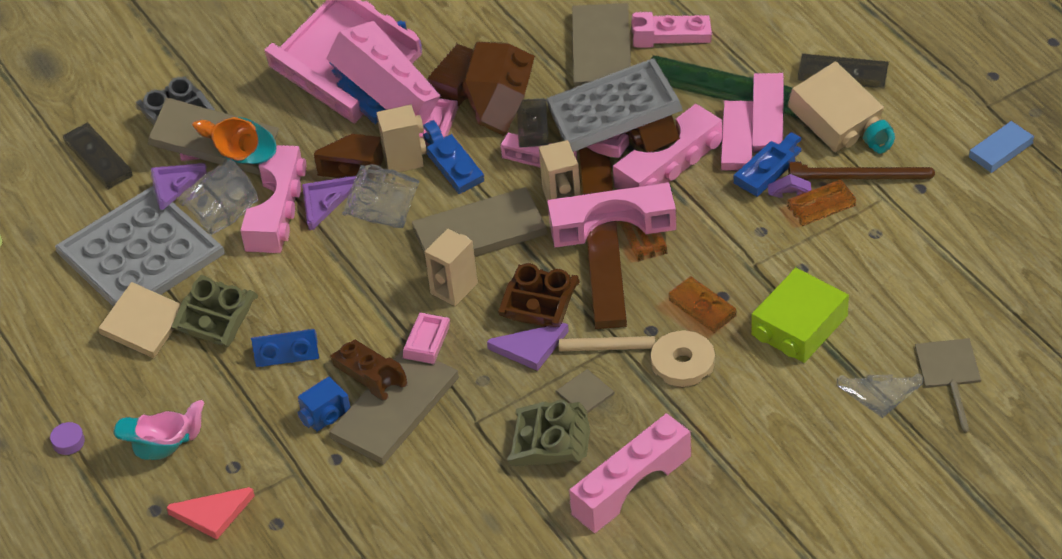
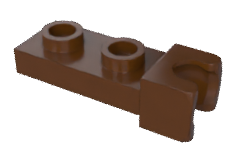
M356 339L344 344L338 351L330 355L333 366L369 388L371 394L380 400L388 399V394L384 392L387 387L391 385H397L402 388L407 386V377L399 362L391 357L386 359Z

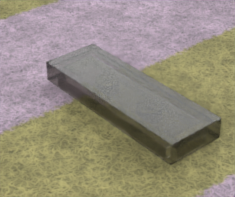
M802 54L798 71L799 81H805L836 61L863 87L882 89L886 87L889 61Z
M546 98L522 100L517 111L519 148L549 145Z
M88 122L63 135L67 146L107 189L133 176L131 168Z

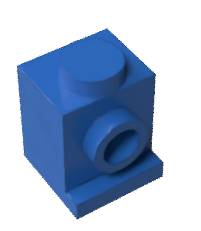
M329 376L297 396L300 411H298L300 420L307 428L312 427L316 432L334 423L350 409L348 394Z

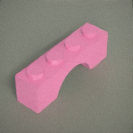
M694 104L675 119L680 137L675 144L659 152L633 150L613 165L614 187L620 190L668 183L675 180L689 166L696 164L702 156L719 146L723 137L722 119L698 104Z
M276 145L275 155L270 160L259 164L263 187L274 191V194L266 202L246 209L241 227L245 252L281 253L284 241H288L290 233L289 220L294 219L295 197L299 198L301 193L300 178L306 174V159L301 158L299 146Z
M669 182L547 200L554 248L583 244L594 228L611 221L632 223L638 226L645 234L676 230V208Z
M667 413L569 489L571 514L593 533L598 532L620 514L627 495L643 477L654 471H663L666 475H669L691 457L690 431Z

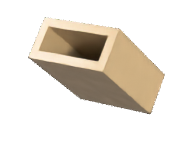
M836 61L792 88L788 107L835 153L844 147L849 148L854 145L871 124L881 119L884 109Z

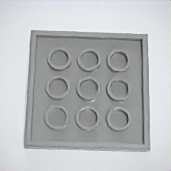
M653 58L546 99L548 108L563 140L569 141L573 152L683 111L678 97Z
M154 186L55 246L57 254L113 307L131 282L161 295L225 254L223 246L173 202L165 209L159 210Z

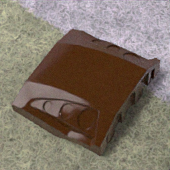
M531 263L519 264L512 280L507 285L498 313L500 316L514 321L544 327H560L572 294L580 283L579 277L577 275L570 277L562 269L546 272L543 269L539 270L536 265Z

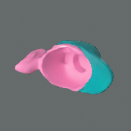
M198 400L192 403L185 415L165 411L152 416L141 415L139 418H122L114 427V436L131 442L135 455L140 459H164L172 455L181 443L191 441L197 437L201 429V413L204 401Z

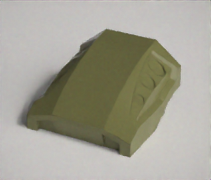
M200 275L193 283L189 294L183 299L172 328L187 335L229 347L245 319L253 300L257 299L259 295L254 291L241 290L237 286H228L223 282L219 281L218 283L204 275Z
M557 400L551 403L544 401L516 409L517 423L511 455H508L507 459L511 466L544 465L567 461L579 462L587 456L590 426L586 409L580 402L567 403L565 400Z

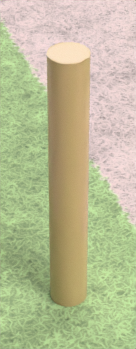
M655 336L559 339V352L652 349L655 344Z

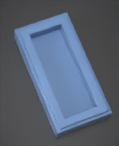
M1010 121L970 149L969 158L992 173L1032 145L1034 136Z

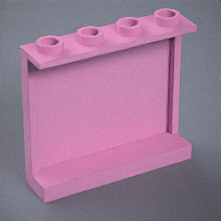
M326 0L281 47L271 43L265 49V54L271 68L355 124L364 115L360 111L359 101L337 86L336 83L340 79L332 73L331 70L334 67L326 59L339 31L375 21L412 64L421 56L420 40L415 32L410 29L405 30L391 16L382 15L368 1Z

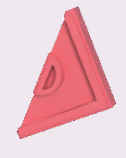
M247 487L172 503L166 508L168 515L218 539L255 495L253 489Z

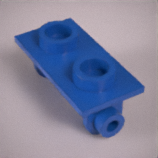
M315 329L251 338L256 367L319 359L318 340Z

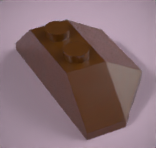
M505 42L475 43L463 86L469 102L476 112L475 117L479 125L502 136L507 134L525 96L535 59L534 55Z

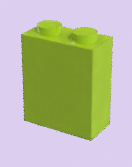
M795 267L751 314V335L760 342L779 349L785 355L805 363L848 316L849 294Z

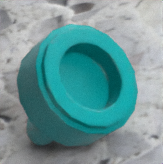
M878 120L865 130L863 140L876 153L881 154L887 152L892 147L895 141V133L888 121Z

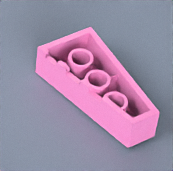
M375 21L339 31L326 59L386 110L412 104L415 116L420 115L422 123H427L440 98L439 93Z

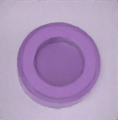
M72 422L56 426L50 434L53 449L62 455H70L79 451L85 442L82 428Z

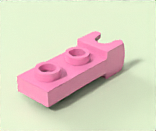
M635 12L632 14L631 32L634 33L633 47L653 48V45L657 43H711L712 31L709 16H653L652 12Z

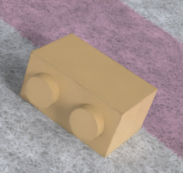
M412 104L377 112L383 155L389 174L424 167L422 155L427 154L424 137H419V133H424L421 116H415Z
M565 140L539 147L542 190L546 200L579 196V168L569 141Z
M447 229L424 252L430 293L456 306L478 284L473 241L464 234H458Z

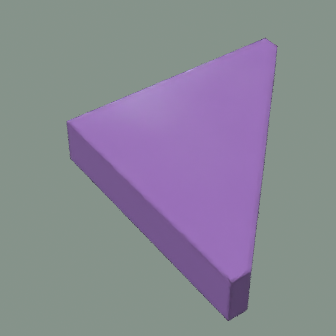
M206 164L151 168V179L159 210L165 209L206 175Z
M357 176L302 184L308 229L314 230L358 187Z
M562 323L560 327L546 326L491 338L487 341L488 350L538 371L559 345V339H563L569 332L568 324Z

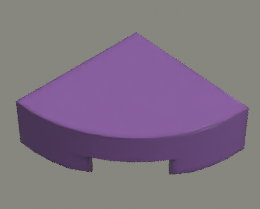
M791 174L768 185V194L783 198L782 193L797 192L798 197L812 192L811 182Z

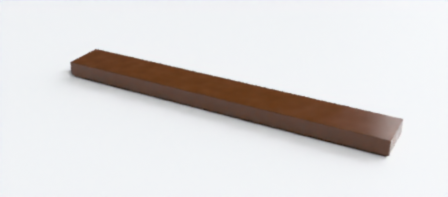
M588 147L579 149L583 195L613 191L610 156L594 152ZM611 221L597 226L587 236L595 329L627 327L617 222Z

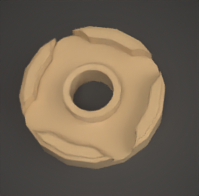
M675 331L660 337L653 345L650 354L651 366L655 375L657 376L658 374L665 383L674 386H692L702 382V378L707 374L709 376L713 372L715 365L713 345L706 337L691 331ZM679 356H687L691 358L686 362H679L675 360V358Z

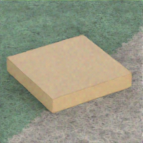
M131 282L100 325L99 334L155 358L174 330L172 324L181 304Z

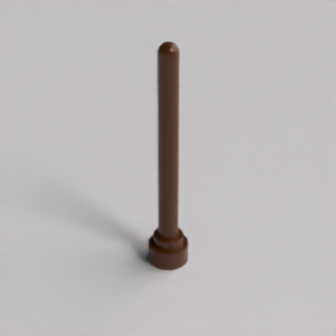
M789 162L788 175L791 174L807 181L932 179L935 176V170L931 167L808 168V165H802V162Z

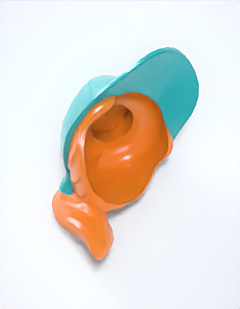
M231 117L216 125L208 120H199L192 124L201 136L212 138L219 153L233 162L243 164L264 163L270 160L277 150L273 135L258 123L247 118Z

